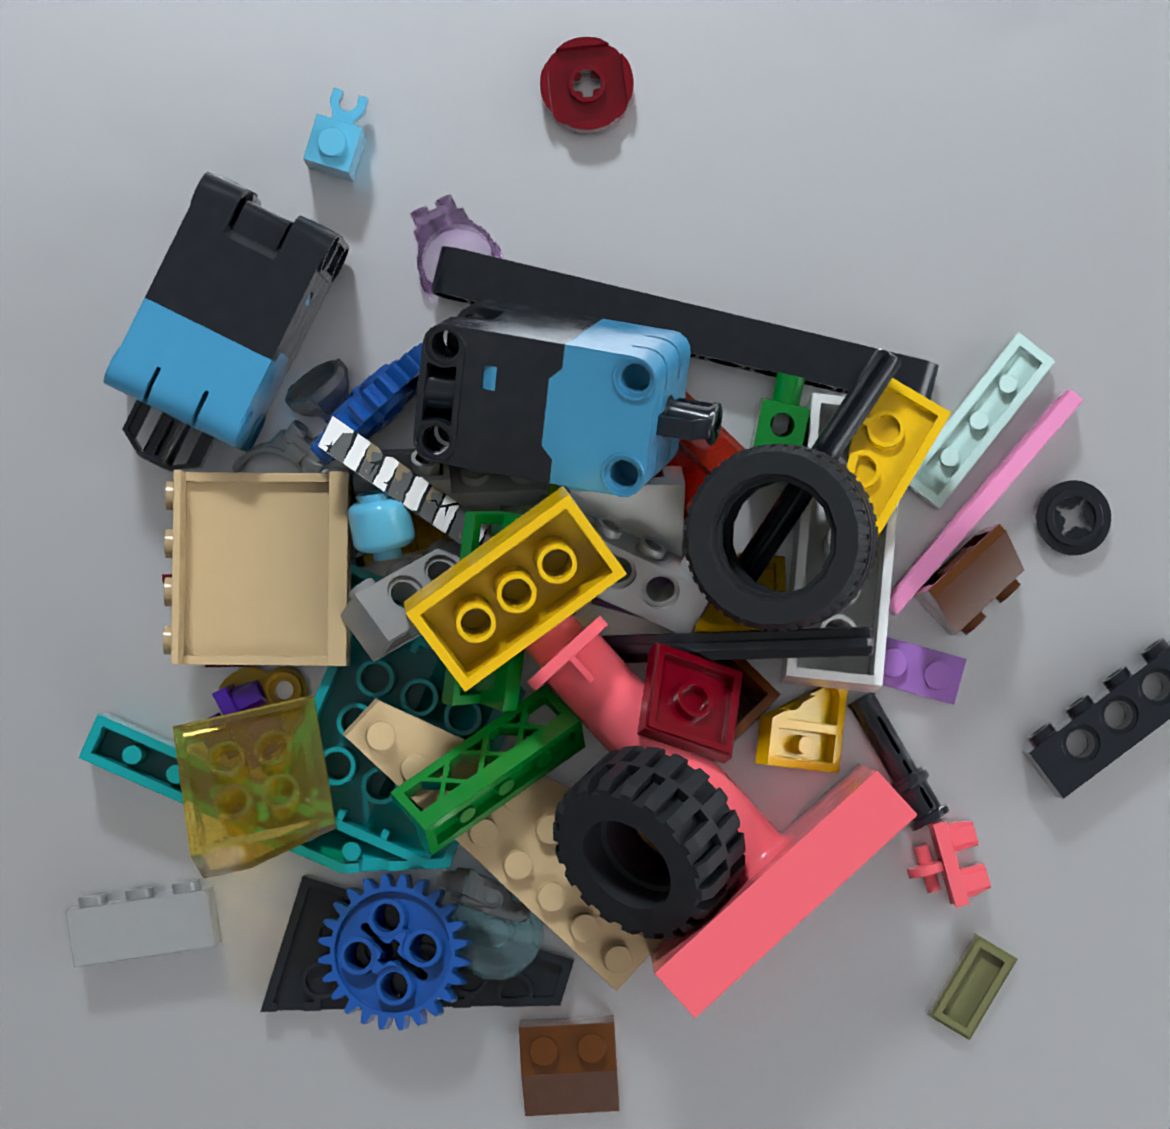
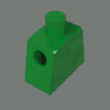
M777 372L772 399L762 397L760 399L749 449L765 444L803 446L810 413L809 408L799 406L805 378ZM778 414H786L790 418L788 429L782 434L773 433L771 430L774 416Z

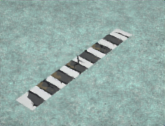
M332 416L318 447L395 500L402 502L405 507L453 540L462 544L465 512L469 511L468 509ZM481 524L480 546L491 538L492 526L489 524Z

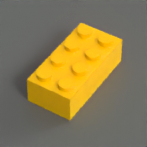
M562 486L405 600L404 607L406 615L466 692L627 575V573L571 495Z

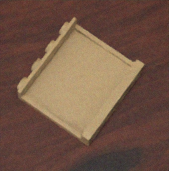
M173 471V481H167L165 486L166 510H173V529H166L164 537L165 557L172 558V577H166L164 580V605L172 606L171 626H164L163 652L164 655H171V664L350 666L351 630L340 616L351 600L348 594L351 591L352 535L347 514L348 509L352 505V474L349 471H329V473Z

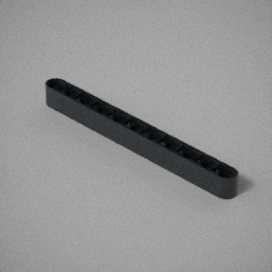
M448 246L441 247L430 291L433 295L470 305L481 299H491L674 330L687 338L691 349V358L775 378L777 377V372L805 378L804 385L846 395L878 349ZM891 352L901 361V366L893 378L931 400L939 365L927 360Z

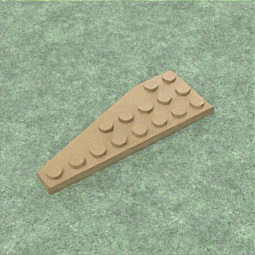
M376 698L343 733L355 747L398 787L466 740ZM461 762L452 769L451 778H470L477 773L479 763ZM544 776L455 840L617 991L665 937L663 939L644 938L642 932L632 935L621 930L622 925L616 922L608 923L599 916L601 912L592 904L588 907L580 898L582 893L576 885H570L565 877L566 867L564 864H559L555 853L558 842L553 841L555 811L558 803L563 799L564 794L570 787ZM422 789L412 796L411 799L424 810L438 800L440 790ZM637 830L641 838L653 850H655L657 853L661 855L656 846L646 836H644L641 832Z

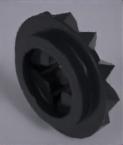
M1070 480L1056 484L1040 498L1035 514L1038 534L1051 550L1062 554L1074 556L1091 552L1100 546L1109 533L1111 527L1109 503L1102 492L1089 483ZM1083 501L1084 504L1080 508L1082 511L1079 517L1084 521V525L1090 529L1074 526L1069 531H1066L1064 535L1061 534L1064 530L1063 525L1066 519L1060 515L1061 512L1056 507L1070 511Z

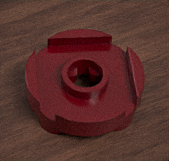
M578 37L564 42L550 56L541 71L540 92L546 110L553 117L557 125L574 132L595 133L611 127L615 122H619L624 117L633 96L634 79L628 60L616 48L600 38ZM589 73L592 81L600 82V88L593 90V96L583 97L581 91H575L573 88V84L581 81V74Z

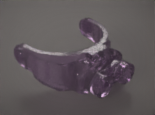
M451 194L436 200L434 203L437 208L429 211L427 206H423L410 213L417 228L413 231L418 244L417 270L420 274V284L426 294H432L430 293L432 283L425 274L424 257L432 241L444 232L460 229L477 233L488 243L493 257L503 258L499 245L493 241L490 234L482 226H478L470 220L464 208H457Z

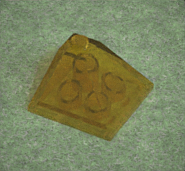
M314 695L172 726L190 855L203 879L253 868L337 828Z

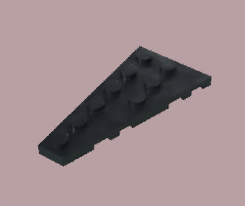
M305 874L302 876L260 1012L345 1009L349 1001L347 996L335 1000L331 998L333 992L339 987L337 981L323 982L322 980L326 974L332 971L331 964L318 963V958L330 954V947L320 944L318 939L332 936L333 930L323 923L324 919L340 917L333 903L336 901L351 903L347 895V887ZM390 904L383 913V920L385 925L391 930L397 928L400 922V914L396 907ZM368 923L363 925L364 931L370 936L379 937L373 932ZM469 925L458 932L459 938L473 940L472 945L461 949V956L471 959L473 963L472 965L459 967L458 973L468 980L467 984H452L451 989L455 992L458 999L451 1003L440 999L443 1007L561 1005L574 958ZM426 934L421 938L419 950L421 955L430 961L436 954L437 946L434 939ZM361 942L355 949V959L363 968L369 965L371 952L368 946ZM399 942L387 944L393 950V954L390 957L391 960L404 959L397 952L400 946ZM411 964L420 974L421 978L426 980L428 977L427 973L421 967ZM396 972L391 979L390 986L395 996L402 998L407 992L408 984L404 976Z

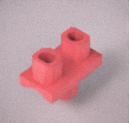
M940 818L928 824L937 860L932 859L928 844L915 847L919 864L907 868L909 879L923 877L927 893L941 890L937 873L941 872L950 904H954L956 908L970 904L969 897L976 896L991 888L984 863L981 862L960 868L955 853L956 851L979 845L973 822L964 820L947 823V821Z

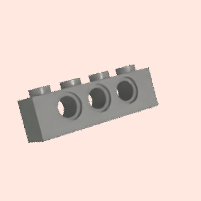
M541 493L536 505L548 496ZM584 513L615 557H622L628 561L626 565L622 566L627 575L596 597L675 633H691L708 601L705 599L706 595L704 593L701 594L698 589V584L694 582L692 578L694 575L689 571V561L686 560V557L682 558L667 551L666 547L654 538L648 536L638 538L623 531L621 525L610 518L603 516L594 518ZM658 576L671 580L665 586H654L649 583L652 578Z
M443 537L427 547L422 553L423 557L413 562L409 557L404 558L386 572L385 578L376 583L373 578H368L349 592L348 595L351 600L340 616L373 662L422 635L406 615L405 608L398 606L392 599L404 605V601L431 582L430 579H436L458 563L460 560L461 544L455 540L448 542Z

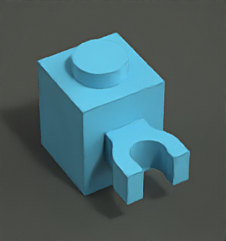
M333 88L330 98L332 117L316 115L303 160L308 169L353 182L367 138L363 128L355 124L365 115L369 99L359 95L357 106L351 111H345L340 107L344 96L343 90Z

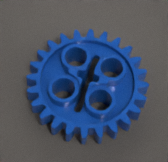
M422 343L417 347L414 346L399 360L396 359L389 365L387 363L384 364L375 373L356 386L345 399V402L325 421L327 425L332 416H334L368 440L392 422L403 409V406L416 394L420 373ZM325 427L323 432L315 439V442L311 444L310 450L324 465H329L336 458L318 447L327 428Z
M392 873L382 874L380 887L373 878L363 879L364 893L356 887L348 888L346 891L351 903L348 904L343 901L334 902L333 906L340 917L327 918L323 921L328 928L333 930L332 936L318 939L320 944L330 947V954L318 958V963L331 964L332 971L326 974L322 980L323 982L337 981L339 987L333 992L331 998L335 1000L347 996L349 1001L344 1012L351 1014L361 1008L362 1024L371 1023L376 1016H378L380 1030L389 1029L393 1019H395L398 1030L409 1028L410 1017L418 1026L427 1024L426 1009L435 1017L444 1014L440 999L449 1003L457 1001L458 997L451 989V985L467 984L468 980L458 973L459 967L472 965L473 961L471 959L461 956V949L472 945L473 940L459 938L458 932L468 925V921H453L451 916L459 908L458 903L443 906L441 903L446 893L444 889H437L429 895L430 880L420 879L414 888L411 874H401L397 885ZM390 904L395 906L400 914V922L394 930L389 929L383 920V913ZM368 923L373 932L379 937L370 936L364 931L363 925ZM426 934L434 939L437 946L436 954L430 961L425 959L419 950L421 938ZM361 942L366 944L371 952V961L366 968L361 967L355 959V949ZM399 942L400 946L397 952L404 959L391 960L390 957L393 954V950L387 944ZM411 964L421 967L427 973V979L423 980ZM396 972L402 974L408 984L407 992L402 998L395 996L390 986L391 979Z

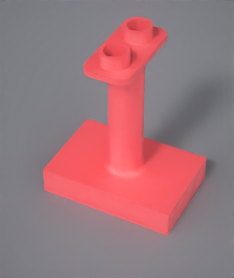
M570 615L524 649L541 667L527 683L534 691H537L546 683L609 753L613 750H621L627 746H643L644 749L646 747H657L665 749V753L668 756L678 754L688 759L689 766L695 770L701 768L710 776L708 781L716 789L720 787L728 797L726 803L729 809H735L740 819L738 832L744 833L746 852L744 853V872L739 877L738 885L693 932H687L682 937L665 939L650 954L654 974L692 1016L696 1018L917 816V813L877 770L858 763L788 828L780 833L714 760L637 735L644 682L600 635L609 625L601 615L586 628L573 615Z

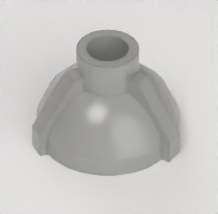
M339 358L317 365L289 387L285 397L286 404L292 411L302 416H319L326 421L349 396L348 368Z

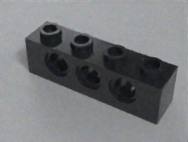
M1162 637L1149 645L1140 653L1144 659L1141 663L1130 671L1126 666L1119 668L1103 681V684L1106 686L1105 690L1093 699L1088 694L1080 697L1065 709V712L1068 714L1066 719L1055 727L1048 722L1027 738L1031 745L1022 752L1055 797L1062 799L1067 797L1170 719V641L1166 642ZM1151 673L1157 674L1163 682L1162 693L1154 700L1147 698L1142 689L1145 677ZM1114 701L1122 704L1126 712L1124 722L1117 728L1110 727L1104 717L1106 707ZM1080 729L1088 738V747L1083 754L1073 756L1067 749L1066 741L1071 732Z

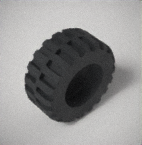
M627 746L621 750H613L606 754L564 794L563 799L558 803L555 811V822L553 823V841L558 842L555 851L558 862L565 865V877L571 886L576 885L582 893L580 898L588 907L592 904L601 912L599 916L608 923L616 922L622 925L621 930L632 935L642 932L644 938L649 939L682 937L687 932H693L738 885L739 877L743 874L745 867L744 853L746 852L744 833L738 832L740 819L735 809H729L726 803L728 797L720 787L716 789L708 781L710 776L701 768L693 769L688 765V759L678 754L666 755L665 749L657 747H646L644 749L643 746ZM637 830L641 832L644 836H646L656 846L661 855L657 853L655 850H653L641 838Z

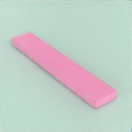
M1072 389L1064 391L1055 399L891 588L889 613L891 615H898L1083 402V399Z

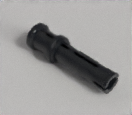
M869 692L848 704V708L852 711L871 747L892 780L890 785L917 813V816L910 824L912 831H916L948 813L950 810L947 804H940L927 781L930 776L926 769L923 770L922 766L917 768L875 693Z

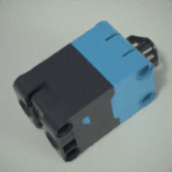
M210 170L199 181L192 196L190 207L121 346L112 357L103 381L104 384L136 399L122 430L137 455L170 472L202 468L216 439L245 452H248L254 446L264 426L266 415L331 284L337 278L349 252V245L340 234L302 215H299L293 223L261 207V201L257 198L258 195ZM151 407L161 411V414L144 449H142L136 437ZM191 427L201 431L187 463L173 465Z
M481 299L463 309L457 317H450L431 327L424 336L420 373L416 388L417 404L413 441L417 453L424 460L432 463L463 467L477 473L501 474L550 483L575 491H593L618 497H629L636 494L677 455L680 439L688 441L704 439L707 445L713 446L720 433L723 409L721 403L718 402L712 404L685 399L691 349L687 338L677 331L491 299ZM474 313H477V314H479V315H482L484 318L473 317V316H474ZM445 331H448L447 342L445 344L443 335ZM435 426H438L440 438L448 442L449 446L441 444L434 435Z

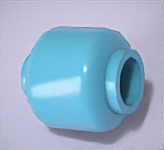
M373 489L357 494V502L350 506L347 514L355 549L362 553H372L374 561H386L401 557V548L409 545L415 538L411 510L381 489Z

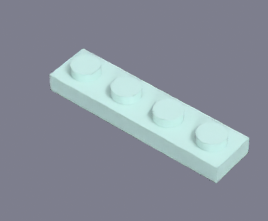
M1018 332L945 423L908 487L934 508L940 509L1056 361Z

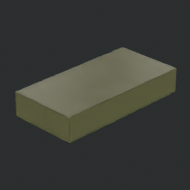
M975 933L927 1015L970 1040L1018 959Z

